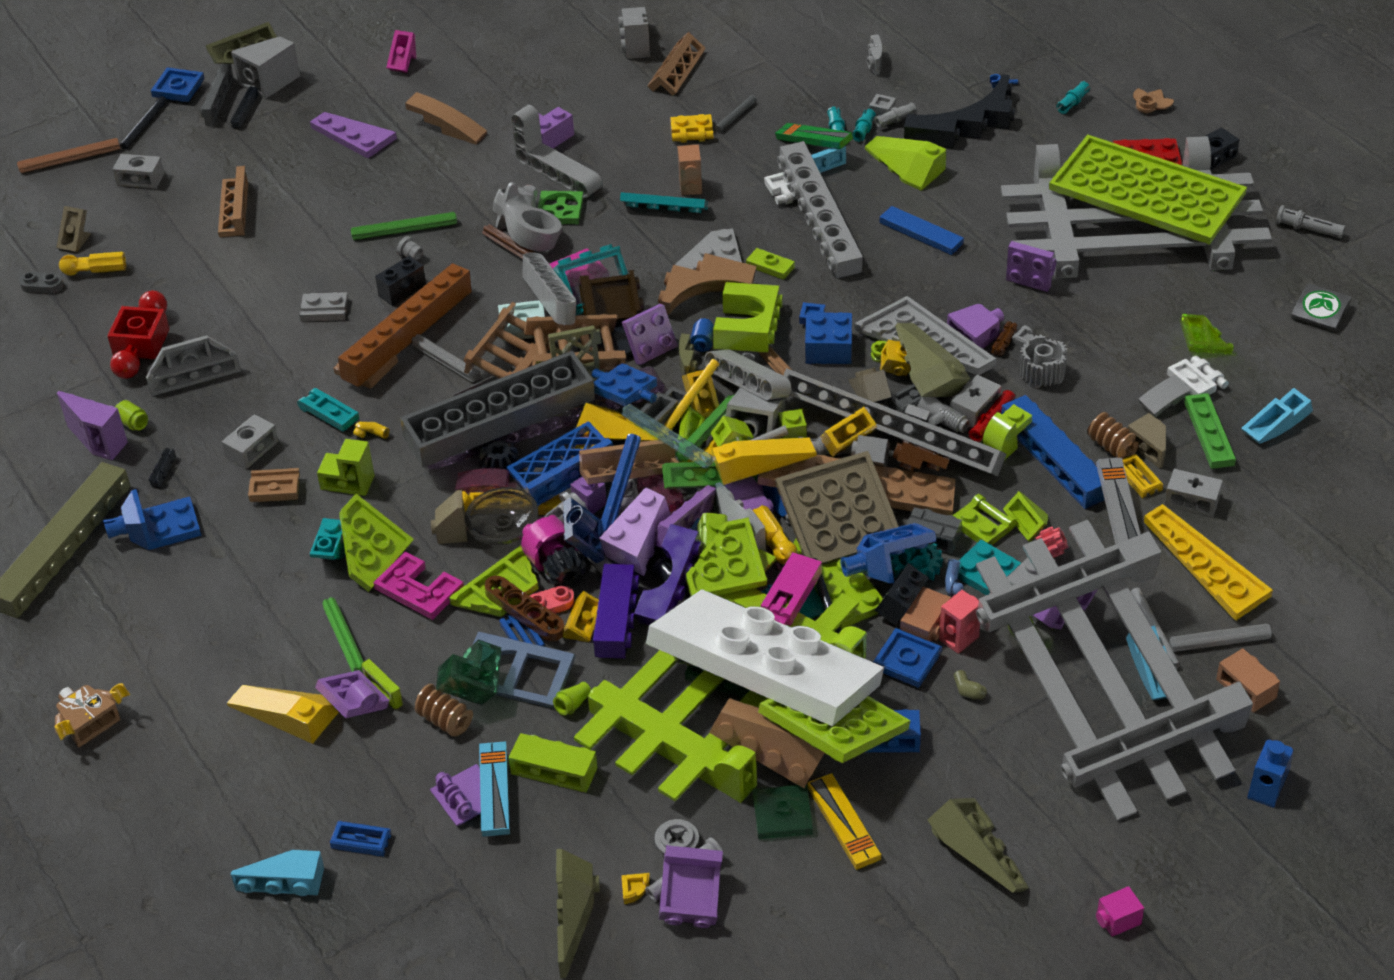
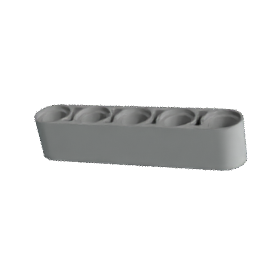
M732 350L710 351L705 355V366L712 359L719 362V366L713 374L764 400L786 398L791 393V384L788 378Z

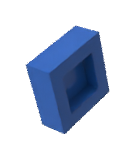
M803 302L799 324L806 325V312L825 313V305Z

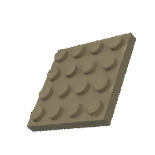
M869 451L775 479V484L802 555L809 558H817L818 561L822 562V565L838 561L842 557L856 555L857 547L865 535L899 527Z

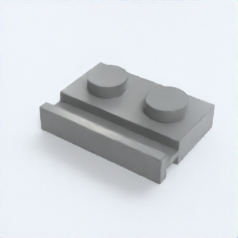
M347 292L303 294L300 313L301 322L345 320L348 304Z

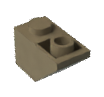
M874 367L856 372L855 378L848 379L851 387L859 397L872 402L891 397L884 370L876 371Z

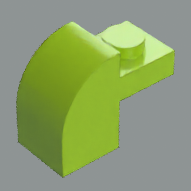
M1014 404L1003 414L997 412L986 427L983 444L1007 454L1006 460L1018 448L1017 435L1032 422V414Z

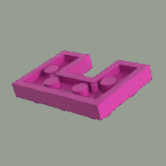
M404 552L373 582L375 590L432 620L450 603L449 597L464 587V583L446 572H443L429 587L415 581L414 579L426 568L425 561L407 552Z

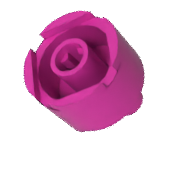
M550 515L535 521L533 524H528L522 531V550L539 571L544 570L543 563L548 560V555L555 553V550L560 551L564 546L567 549L574 547L566 542L564 538V523L555 515Z

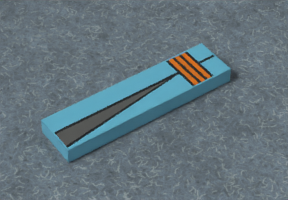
M506 741L479 744L482 837L510 834Z

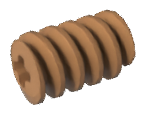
M1107 412L1100 413L1087 429V434L1092 440L1096 441L1098 445L1103 446L1105 450L1110 451L1111 455L1117 458L1124 459L1132 456L1139 448L1136 434L1130 433L1126 427L1123 428L1120 422L1116 423L1115 418H1109Z
M428 684L424 686L417 696L415 702L416 713L423 716L427 721H431L435 726H439L441 730L447 731L450 736H459L469 727L473 718V710H467L465 704H459V701L455 698L451 699V696L447 693L444 694L440 688L436 689L433 684Z

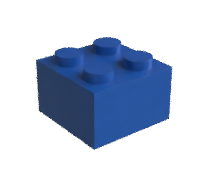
M806 312L805 363L851 364L852 313Z

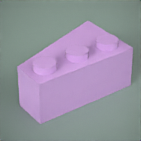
M645 488L599 538L607 558L619 564L634 565L635 572L643 576L645 575L647 562L650 557H653L655 552L654 547L658 536L656 535L657 526L671 515L665 496Z

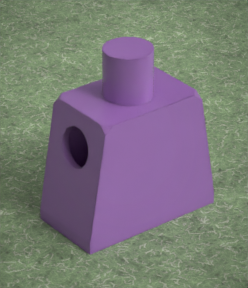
M975 304L948 314L947 324L984 349L998 338L1000 322L1004 320V314L999 308L990 312L983 305Z

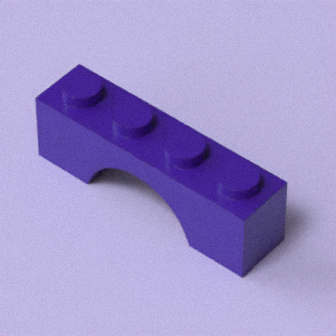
M674 524L669 525L661 546L665 555L673 563L672 572L664 584L658 588L642 592L634 612L639 623L651 625L677 607L678 602L683 600L686 592V574L691 567H694L696 556H700L703 550V542L698 531Z

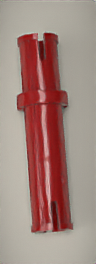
M1005 390L985 414L980 415L977 419V424L968 432V434H971L969 435L971 440L976 442L982 441L986 427L992 417L997 412L1002 413L1003 404L1016 399L1012 391Z

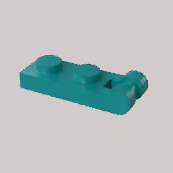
M313 388L309 391L307 397H302L297 401L298 407L303 412L308 411L343 432L360 419L359 412L317 388Z

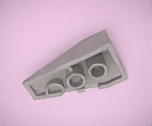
M720 482L715 483L716 503L719 514L727 515V521L749 517L757 548L766 552L765 526L750 508L746 510L743 508L744 505L740 499L735 501L732 492Z

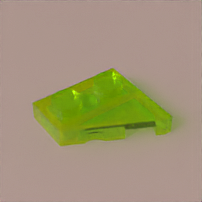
M1181 315L1180 324L1188 351L1232 354L1233 344L1231 342L1226 344L1220 338L1222 333L1212 326L1211 322L1204 315Z

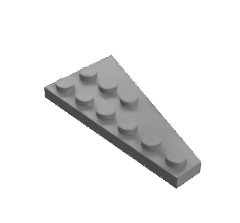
M908 296L854 323L855 331L886 342L888 339L899 341L895 327L897 323H914L957 358L965 367V371L980 375L996 366L995 357Z

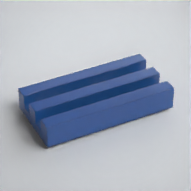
M510 615L508 620L504 618L499 620L501 628L509 639L519 641L510 626H514L523 642L532 644L519 624L520 621ZM522 623L534 643L545 647L540 636Z
M338 821L330 840L331 849L384 857L385 847L387 848L388 839L392 835L391 829ZM341 831H343V832H349V833H355V835L346 834V833H341ZM365 835L381 837V839L365 837Z

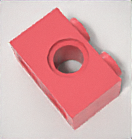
M963 590L959 591L941 606L939 641L958 654L979 638L980 622L976 615L979 600Z

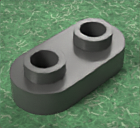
M29 271L19 278L22 291L27 293L54 294L61 291L64 287L62 277L57 273Z

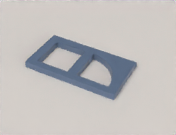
M478 632L457 684L461 687L555 709L553 698L556 697L557 692L563 690L576 655ZM516 654L503 686L472 679L478 669L487 661L500 655ZM528 657L560 664L547 696L515 689Z

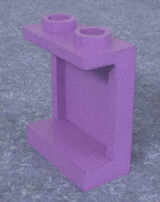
M666 845L659 920H665V923L670 925H680L682 922L693 923L695 927L708 928L710 925L716 924L723 851Z

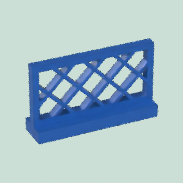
M588 421L511 464L507 469L510 475L529 495L531 502L537 507L569 489L572 483L582 477L579 463L580 450L614 445L609 438L605 439ZM587 431L590 432L589 437H580V435ZM564 444H570L568 449H559ZM576 444H585L584 449H575ZM543 456H549L547 461H538ZM556 456H565L563 460H554ZM522 468H528L527 472L517 471ZM535 468H544L542 472H533Z

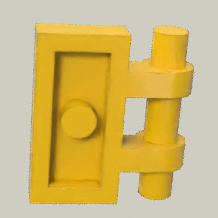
M711 114L670 117L672 141L687 143V140L703 142L705 139H714Z

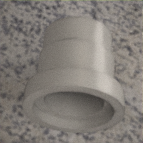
M409 236L404 237L396 249L397 255L401 257H408L410 255L417 261L424 252V249Z

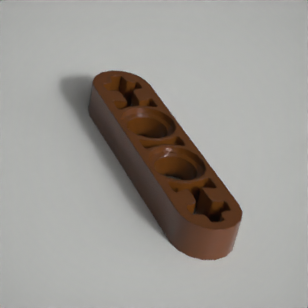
M495 575L485 581L486 597L538 635L553 642L560 640L564 636V621L559 616L504 577ZM512 598H518L522 601L518 605L508 603ZM536 611L541 615L538 618L531 619L527 614Z

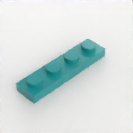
M623 192L620 195V201L626 203V207L638 208L639 204L647 205V209L659 210V206L668 207L667 210L678 212L680 208H688V212L701 213V210H707L708 201L705 199Z

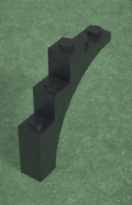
M1002 74L992 92L968 107L941 114H907L904 125V139L928 141L942 148L953 149L955 140L959 141V137L981 139L982 132L987 131V127L1009 129L1010 121H1014L1016 109L1012 108L1013 100H1010L1013 90V84L1009 83L1010 75Z

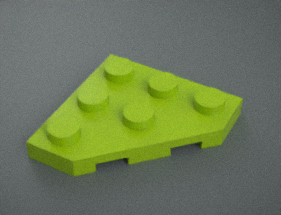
M355 494L341 509L339 516L349 577L369 592L374 587L373 582L403 554L414 539L358 494Z
M749 517L724 522L719 528L716 537L708 543L700 554V559L686 574L691 596L700 590H705L717 596L767 585V578Z

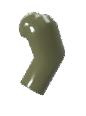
M958 670L954 673L956 686L961 696L979 700L986 697V687L978 682L969 681L964 670Z

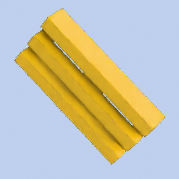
M1137 454L1122 459L1127 481L1141 498L1146 497L1147 493L1150 495L1154 494L1156 489L1158 492L1163 490V483ZM1143 475L1147 478V480H1148L1151 484H1149V483L1145 480V478L1143 477Z

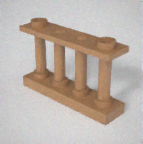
M511 302L507 309L503 308L499 313L498 320L474 350L467 352L464 358L466 363L464 373L469 374L473 367L477 366L500 379L532 366L534 354H538L536 343L529 344L504 330L509 323L523 331L525 329L526 322L514 316L516 303ZM547 334V335H544V340H545L546 349H547V352H548V350L550 349V346H549V339H548V334ZM499 337L525 351L526 356L518 358L495 346L493 342ZM487 351L515 366V370L513 372H506L481 357Z
M617 315L575 316V323L571 325L558 324L552 317H527L524 335H534L538 354H534L532 366L551 359V353H547L544 335L593 325L595 330H600L605 351H598L600 370L604 369L605 372H610L618 365L625 364V351L614 350L610 333L614 331ZM588 334L580 337L581 344L584 346L590 340ZM558 340L560 350H563L568 344L567 340ZM586 353L580 362L583 364L594 362L593 356Z

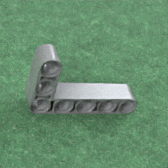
M527 105L511 116L515 155L520 163L570 191H583L584 198L589 197L603 186V181L598 173L542 143L540 119L535 107Z

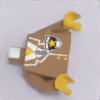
M123 683L117 684L110 691L93 689L89 685H84L75 692L70 687L64 688L58 696L61 701L56 705L58 714L55 716V734L60 740H63L70 734L75 744L81 747L121 720L116 703L120 704L124 697L129 696V691Z

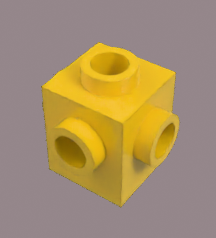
M888 339L881 351L880 370L897 376H907L911 366L905 361L907 352L901 346L900 341Z

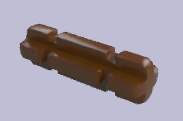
M1006 322L996 339L997 342L992 346L993 355L999 357L1004 355L1005 349L1008 348L1012 337L1017 332V323Z

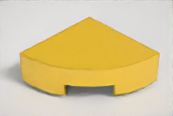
M650 873L621 875L624 904L635 902L646 893L645 888L650 885Z

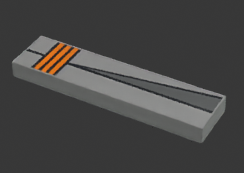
M1122 458L1098 459L1096 462L1116 545L1141 534Z

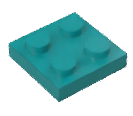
M980 540L959 559L961 563L958 579L987 596L990 594V591L979 573L976 563L995 556L1006 577H1008L1021 562L987 542Z

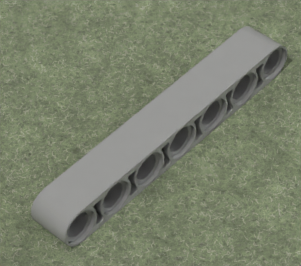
M539 253L524 254L522 274L524 280L556 323L562 325L574 324L576 298L543 255Z

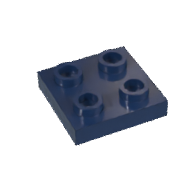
M570 497L563 501L564 538L566 542L574 546L585 557L590 558L596 564L605 560L604 550L599 539L603 535L602 521Z

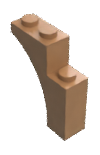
M707 253L704 254L703 261H698L696 270L673 265L671 273H666L664 280L666 289L665 291L661 290L658 303L663 304L667 315H670L679 304L691 297L708 292L724 291L726 282L753 284L756 266Z

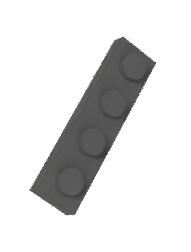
M221 64L220 69L217 70L215 80L212 81L211 90L206 95V101L201 106V116L204 117L206 126H214L233 82L234 76L231 64Z

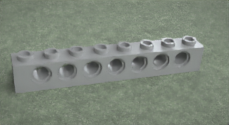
M805 142L781 146L780 156H777L778 166L780 169H783L785 180L787 183H790L792 194L798 199L800 211L805 213L807 225L812 227L814 239L820 243L821 253L826 256L830 271L833 270L836 278L861 273L863 256Z

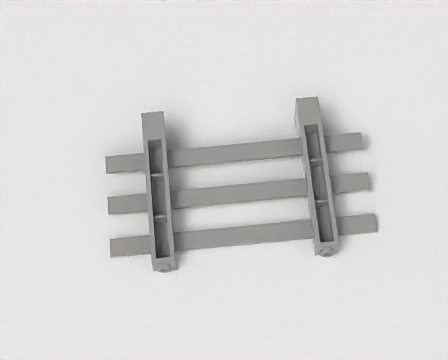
M1208 136L1186 137L1182 166L1212 175L1210 171L1211 151ZM1058 144L1036 145L1034 184L1001 185L1003 200L1038 198L1040 211L1006 213L1008 227L1044 225L1047 239L1015 240L1014 242L1053 252L1054 258L1057 259L1054 272L1055 278L1078 277L1079 257L1077 252L1203 246L1210 270L1233 269L1235 249L1233 244L1272 241L1268 227L1228 229L1227 223L1224 224L1210 245L1174 232L1074 237L1071 224L1138 220L1104 208L1067 210L1066 195L1049 190V182L1060 170ZM1251 173L1212 175L1246 187H1253L1254 185ZM1242 200L1231 216L1262 214L1263 210L1260 201Z
M1086 520L1069 527L1072 536L1085 557L1058 567L1043 539H1037L1023 545V549L1038 575L1011 586L995 556L976 563V567L991 593L979 598L976 615L980 624H985L989 632L1009 625L1076 749L1068 751L1063 755L1060 769L1066 780L1070 779L1074 788L1094 780L1116 821H1120L1137 814V810L1117 776L1116 770L1143 760L1165 800L1168 801L1186 793L1187 790L1164 751L1192 740L1215 781L1235 773V768L1217 740L1213 730L1219 728L1223 733H1230L1245 728L1253 703L1240 681L1198 699H1193L1123 580L1130 577L1133 582H1144L1155 578L1161 550L1149 531L1104 548L1090 522ZM1103 587L1173 709L1145 719L1076 599L1077 597ZM1056 606L1125 727L1124 729L1097 740L1029 616Z

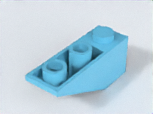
M291 850L231 871V877L235 890L244 893L268 892L270 894L286 893L299 896L318 895L324 864L320 851Z

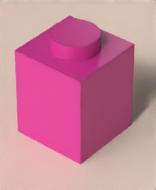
M1128 886L1100 898L1096 918L1102 928H1106L1111 937L1141 925L1144 907Z

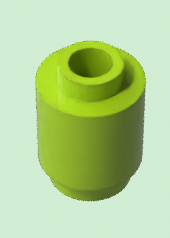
M123 400L115 406V408H118L123 425L131 430L138 431L146 427L149 418L145 410L128 400Z

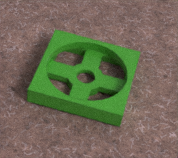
M541 191L538 208L552 213L561 224H579L584 198L583 191ZM546 200H557V203L554 205H545ZM566 200L576 201L578 204L567 205ZM558 207H563L564 209H563V210H557L556 208H558Z

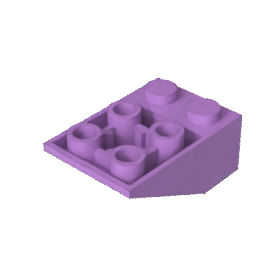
M58 391L57 395L67 427L93 455L113 460L128 443L118 408Z

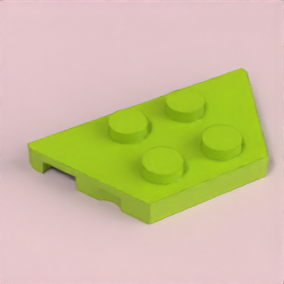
M521 545L449 597L450 604L502 617L507 612L489 600L485 595V581L495 575L504 577L529 596L539 589L537 579L532 572L530 561H528L527 556L524 554ZM512 598L508 601L511 605H518L522 602L518 598Z

